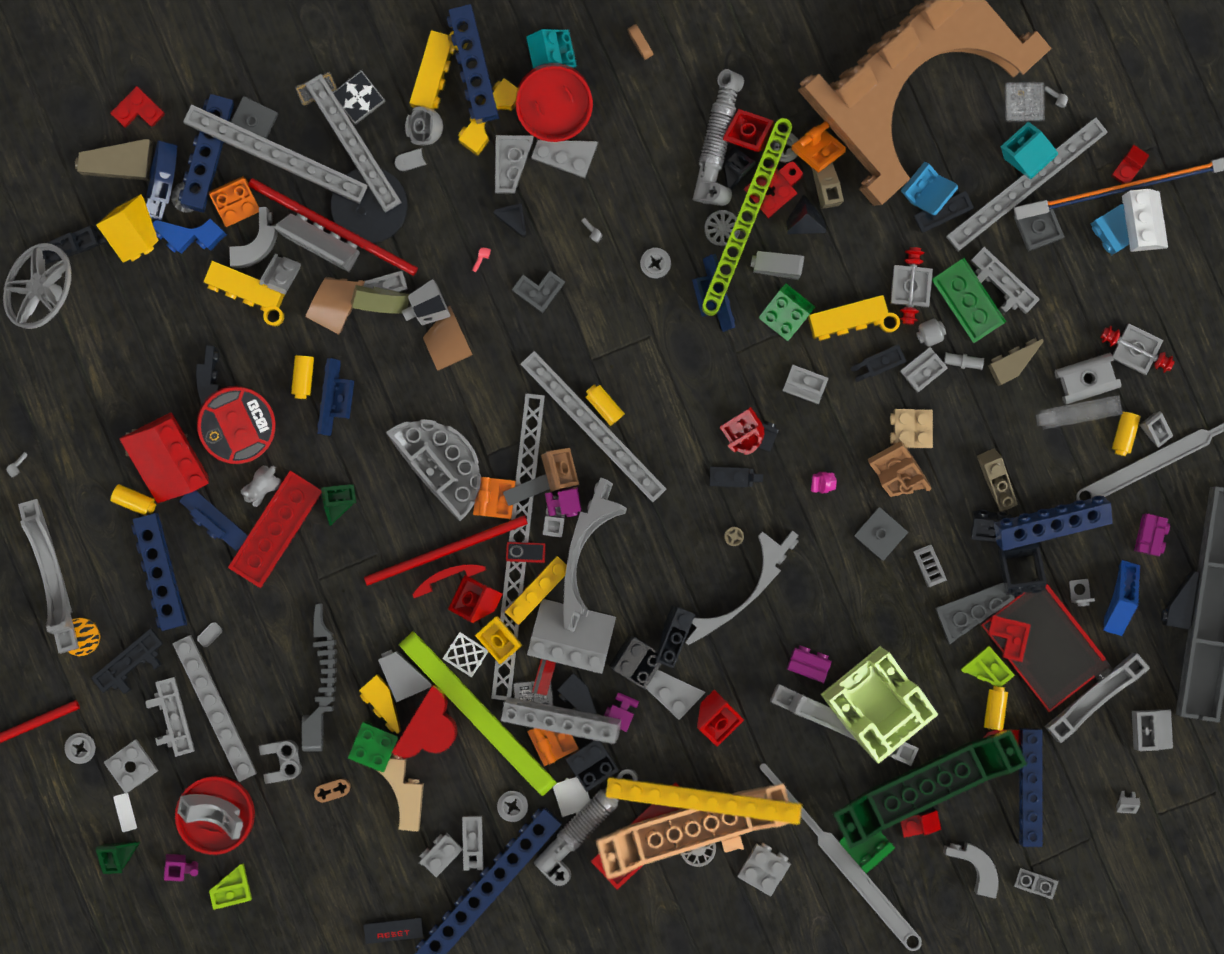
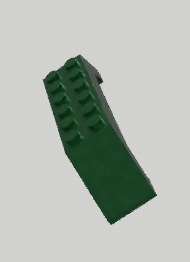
M1011 729L969 742L862 793L833 814L849 848L852 849L867 842L870 838L894 824L989 779L1027 766V763Z

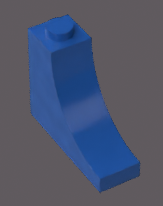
M1123 560L1119 564L1115 590L1104 617L1103 631L1120 636L1123 635L1138 606L1140 565Z

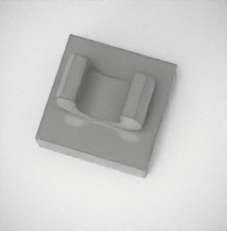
M1122 791L1116 805L1117 812L1137 813L1140 807V798H1136L1135 792H1132L1130 798L1125 797V792Z

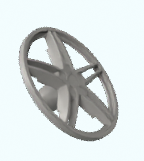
M48 243L35 245L26 250L12 266L4 286L3 304L6 315L15 325L25 329L38 328L50 321L62 307L71 283L70 262L62 249ZM43 251H54L62 260L45 271ZM31 257V279L14 281L21 266ZM65 271V284L62 291L61 286L55 284V282L62 277L61 274ZM12 285H26V288L12 287ZM11 292L26 294L17 317L11 305ZM40 300L51 311L46 317L37 322L26 323Z

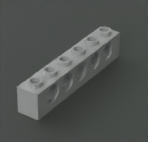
M508 697L504 702L501 721L613 744H615L619 737L621 719Z

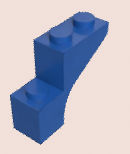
M211 219L194 229L158 220L153 222L157 237L159 239L164 237L168 241L166 245L174 253L178 251L182 254L197 238L196 243L203 249L207 247L209 250H212L227 235Z

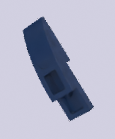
M159 140L149 174L151 179L145 203L150 218L162 221L165 205L169 203L173 185L177 145Z

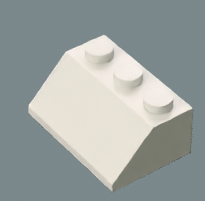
M1151 189L1130 190L1124 194L1122 200L1130 251L1168 248L1160 192Z

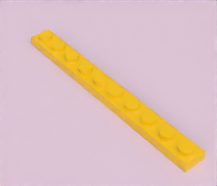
M613 777L608 778L606 792L607 798L793 824L800 823L802 807L801 803Z

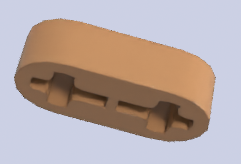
M635 24L628 28L627 31L643 59L646 60L653 56V52L638 26Z
M343 778L322 784L315 789L314 797L319 802H327L343 797L350 792L351 784ZM339 782L347 786L344 789V793L341 790L334 791V788L339 786ZM321 788L324 791L331 790V793L327 794L325 799L323 796L318 795L321 792Z

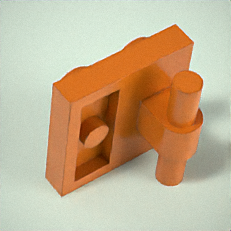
M826 121L805 133V136L795 142L791 148L794 153L818 173L846 151V147L826 131L829 128V124Z
M244 176L209 192L226 227L259 212V206Z
M481 477L480 490L475 499L473 515L512 519L513 505L508 506L503 492L514 488L516 481Z
M539 728L527 731L544 766L552 764L556 760L579 749L573 735Z

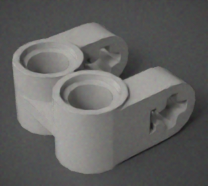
M284 740L258 745L260 755L277 753L280 762V771L263 774L265 784L291 780L301 773L302 766L299 761L298 745L294 741ZM285 745H289L292 748L291 755H286L283 752ZM288 764L295 766L294 774L287 772L286 767Z

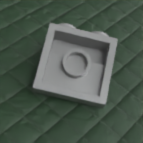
M763 842L761 845L756 843L737 877L765 894L772 896L791 864L788 861L789 858L779 852L777 855L771 851L772 848Z

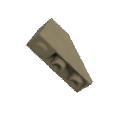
M833 163L829 164L819 173L812 168L821 209L840 206L844 199Z
M1034 338L1026 342L1027 347L1020 350L1018 346L1008 351L1010 355L1004 358L1000 355L991 360L992 364L988 365L998 386L1020 375L1044 342L1043 339L1037 341Z
M995 448L977 455L981 470L999 511H1005L1017 506L1018 504L1001 455Z

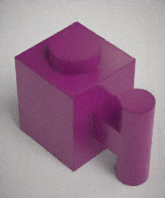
M578 487L558 490L557 499L553 498L552 492L545 493L549 516L556 515L555 507H560L561 514H566L567 517L576 516L581 511Z
M618 692L615 699L622 702L621 706L613 704L611 708L607 707L604 716L621 719L620 730L627 732L634 716L633 712L628 711V707L630 705L637 708L639 701Z
M166 854L164 880L184 881V873L195 877L198 875V863L196 861H193L191 864L185 863L186 855Z

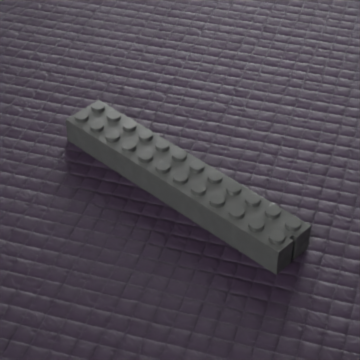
M1210 487L1197 569L1199 576L1190 629H1188L1175 715L1219 723L1224 696V488Z

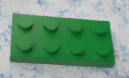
M965 258L932 279L973 343L1006 323V320Z

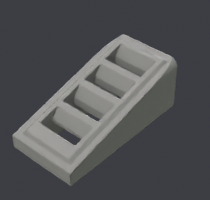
M932 545L913 551L927 587L947 580ZM930 552L931 555L921 559L920 555ZM933 559L934 562L924 566L923 562ZM936 566V570L927 573L926 569ZM939 574L940 577L930 580V576Z

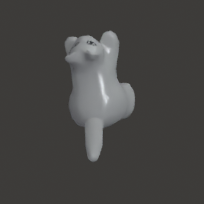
M261 466L255 472L253 480L241 489V494L244 495L246 502H252L254 507H258L267 492L275 491L280 487L281 479L273 475L275 473V466Z

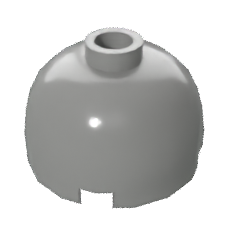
M416 107L413 109L412 114L406 118V135L411 138L413 144L423 146L433 144L440 138L443 131L441 116L431 108Z

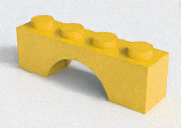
M505 78L501 82L498 81L492 89L497 110H513L516 106L515 99L518 88ZM470 118L471 123L467 128L465 126L458 134L460 137L458 140L478 156L489 142V139L485 133V122L477 124L475 119Z

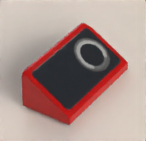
M507 542L506 561L545 563L546 544Z

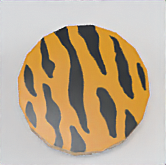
M73 619L79 648L68 652L76 656L88 655L95 651L99 645L100 633L98 627L90 619Z

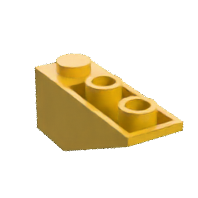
M377 674L359 690L362 693L360 697L366 704L371 703L374 707L373 712L379 718L383 717L387 721L385 725L392 733L395 731L398 734L401 731L392 691L389 685Z

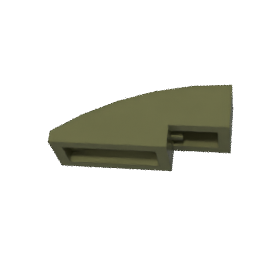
M355 285L351 306L352 308L365 311L401 314L402 310L408 307V296L410 294L374 286L372 289Z

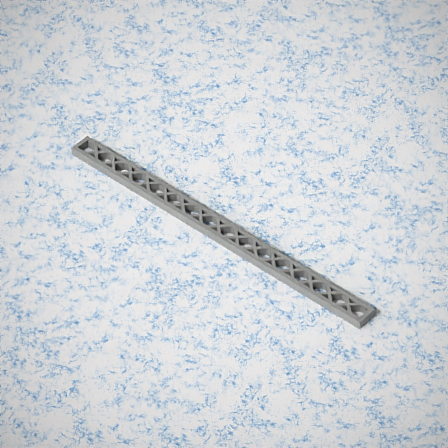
M525 394L515 487L521 485L520 478L526 473L530 476L531 480L536 478L544 395ZM529 398L540 399V407L535 411H532L528 406ZM534 416L538 424L534 429L530 430L526 423L527 420ZM531 435L536 442L532 448L528 449L524 441ZM529 454L533 458V464L526 468L522 463V459ZM534 496L529 497V502L524 506L519 502L513 504L511 520L516 519V515L523 511L527 516L528 524L525 525L526 532L523 529L524 526L511 530L509 542H516L514 534L519 530L525 535V540L521 543L529 542ZM507 561L500 619L503 623L504 619L506 620V626L510 625L514 630L515 637L518 639L519 625L515 623L514 627L512 624L514 621H510L504 611L513 603L507 596V592L513 587L519 593L518 596L523 592L526 562H518L516 564L515 562ZM516 568L521 576L514 583L509 574ZM516 651L501 664L495 661L491 699L507 700L508 697H511ZM503 664H506L510 669V674L505 678L499 673V668ZM502 683L508 688L507 696L496 695L497 687Z

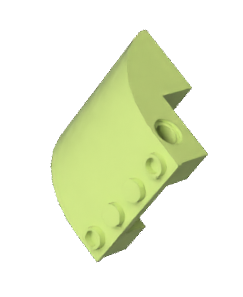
M881 646L821 693L842 724L877 763H880L938 715L920 688L908 680L891 654Z

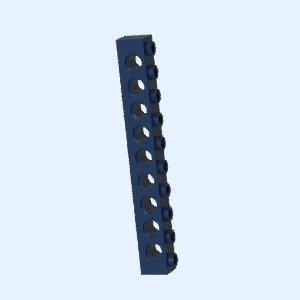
M545 807L542 811L538 809L532 815L534 820L529 825L525 823L518 831L521 833L517 839L513 837L506 845L508 849L503 854L499 852L493 859L495 864L491 868L487 866L480 874L482 878L478 883L474 881L467 888L469 893L465 897L461 895L454 903L456 905L452 912L448 910L441 918L443 922L439 926L435 924L428 932L430 937L426 941L422 939L415 947L418 949L415 954H447L561 826L562 822ZM536 824H541L544 827V832L537 834L534 832L533 827ZM522 839H529L531 846L523 848L520 843ZM510 853L517 854L518 861L515 863L510 862L508 855ZM503 868L506 873L505 876L498 877L495 874V869ZM489 882L492 884L493 889L488 892L484 891L482 884ZM477 897L480 904L473 906L470 904L469 899ZM463 911L466 913L467 918L459 920L456 913ZM451 926L454 933L447 935L444 933L443 928ZM431 941H439L441 948L433 949Z

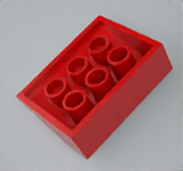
M172 412L120 438L121 443L157 504L191 493L209 484V477Z

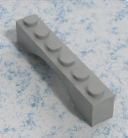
M1131 653L1044 727L1057 742L1062 743L1100 706L1136 681L1150 668L1138 653Z

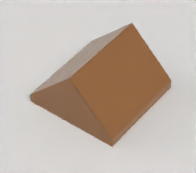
M570 448L548 451L541 455L551 492L579 485Z

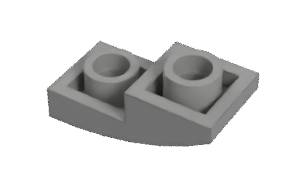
M1020 868L1014 887L1053 900L1059 881Z

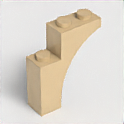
M392 754L385 771L378 772L387 779L397 797L400 812L399 830L419 831L424 783H419V779H408V782H406L407 758Z

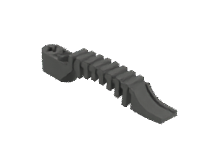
M323 604L315 605L314 637L327 636V641L313 642V647L328 646V650L317 651V656L328 655V659L320 660V665L328 664V668L321 669V674H328V677L321 678V683H327V687L319 688V692H325V696L315 697V702H319V707L311 715L302 716L303 752L323 751V713L334 710V705H328L335 701L333 692L336 691L334 683L337 682V678L334 677L335 673H337V668H335L337 649H334V645H336L334 633L327 629L323 621Z

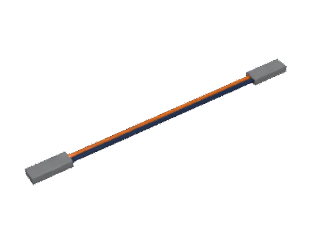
M1224 157L1210 160L1209 164L1050 202L1042 200L1013 207L1015 218L1019 220L1048 213L1053 208L1212 171V173L1224 171Z

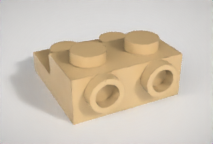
M893 410V413L890 414V425H893V432L890 433V444L894 445L902 441L906 448H933V410Z

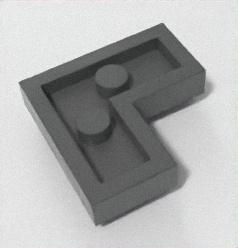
M549 271L538 286L522 275L512 291L543 313L563 287L565 281Z

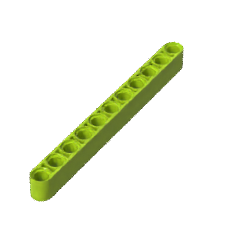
M779 119L774 125L703 301L702 310L706 315L712 316L719 311L790 135L792 125L787 119ZM785 125L788 131L781 133L777 127ZM776 142L781 148L775 151L771 148L770 144ZM770 160L773 163V167L766 168L763 162ZM764 178L766 185L759 186L756 183V179ZM751 195H756L759 198L757 204H752L749 201ZM749 213L752 216V220L749 222L744 221L742 214ZM740 230L744 232L745 238L737 239L734 233ZM728 249H736L738 255L730 257L727 253ZM728 266L731 273L723 275L720 272V268ZM721 284L724 290L721 293H716L713 290V286ZM709 301L714 302L716 309L713 311L708 310L706 303Z
M414 631L399 643L403 651L541 796H544L557 784L554 778Z

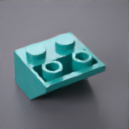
M541 29L526 36L533 69L548 63L565 64L572 68L577 67L569 30Z
M1027 122L1001 146L1004 160L1030 180L1058 155L1057 150L1042 131L1030 122Z

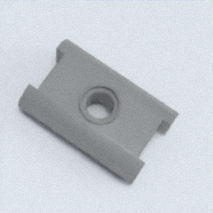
M1111 353L1055 370V377L1061 379L1066 395L1062 399L1066 405L1121 388V380H1116L1111 361H1114ZM1086 373L1092 376V382L1090 384H1087L1084 381V375Z

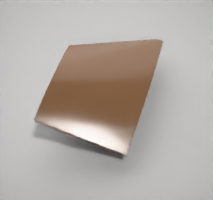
M325 277L305 317L340 334L347 317L352 311L351 299L355 285L363 286L365 282L363 280L354 282L347 281V279Z
M451 306L447 307L451 317L436 321L423 337L437 371L473 355Z
M902 441L868 459L869 464L878 474L882 487L890 497L912 494L914 490H932L922 470Z

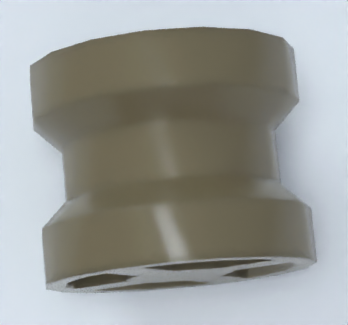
M731 527L726 530L724 539L728 545L737 546L742 543L744 534L738 527Z

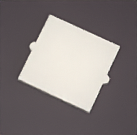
M577 777L566 778L565 781L559 782L553 787L562 817L573 813L579 814L583 806H586L588 801L591 802L588 791L586 792Z

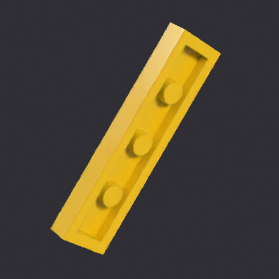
M556 556L504 612L519 625L562 580L566 574L567 565Z

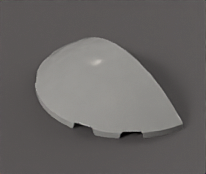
M433 420L404 422L387 431L386 434L415 473L442 504L461 521L473 507L481 484L479 461L468 440L454 428L444 426Z

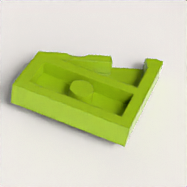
M990 645L961 668L962 672L973 675L997 687L1003 686L1015 676Z
M244 863L240 864L209 890L213 910L252 900Z

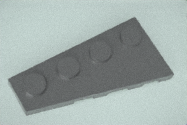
M1004 582L935 609L948 643L951 644L1015 598L1012 594L1006 595Z

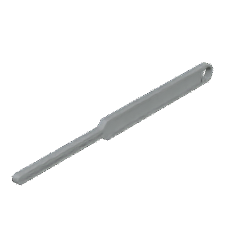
M1224 423L1209 431L1199 429L1080 489L1076 494V500H1080L1079 495L1082 491H1088L1091 498L1094 496L1106 497L1209 445L1212 437L1224 432Z
M765 763L760 765V769L774 785L782 784ZM785 787L789 802L799 803ZM801 807V817L818 836V845L903 945L910 951L918 950L922 944L919 935L832 833L822 831L805 809ZM910 936H916L919 940L918 945L914 948H910L906 943Z

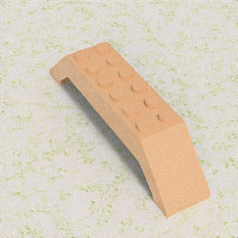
M784 784L732 793L789 802ZM683 808L628 825L596 841L607 879L626 874L650 862L751 831L779 827L789 823Z

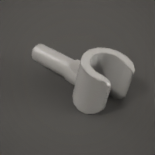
M1046 86L1044 90L1057 98L1055 104L1065 108L1068 97Z
M583 218L582 222L592 232L589 237L598 243L602 238L601 232L594 228L586 218Z
M25 452L17 461L8 465L7 472L11 477H15L20 473L17 466L28 456Z

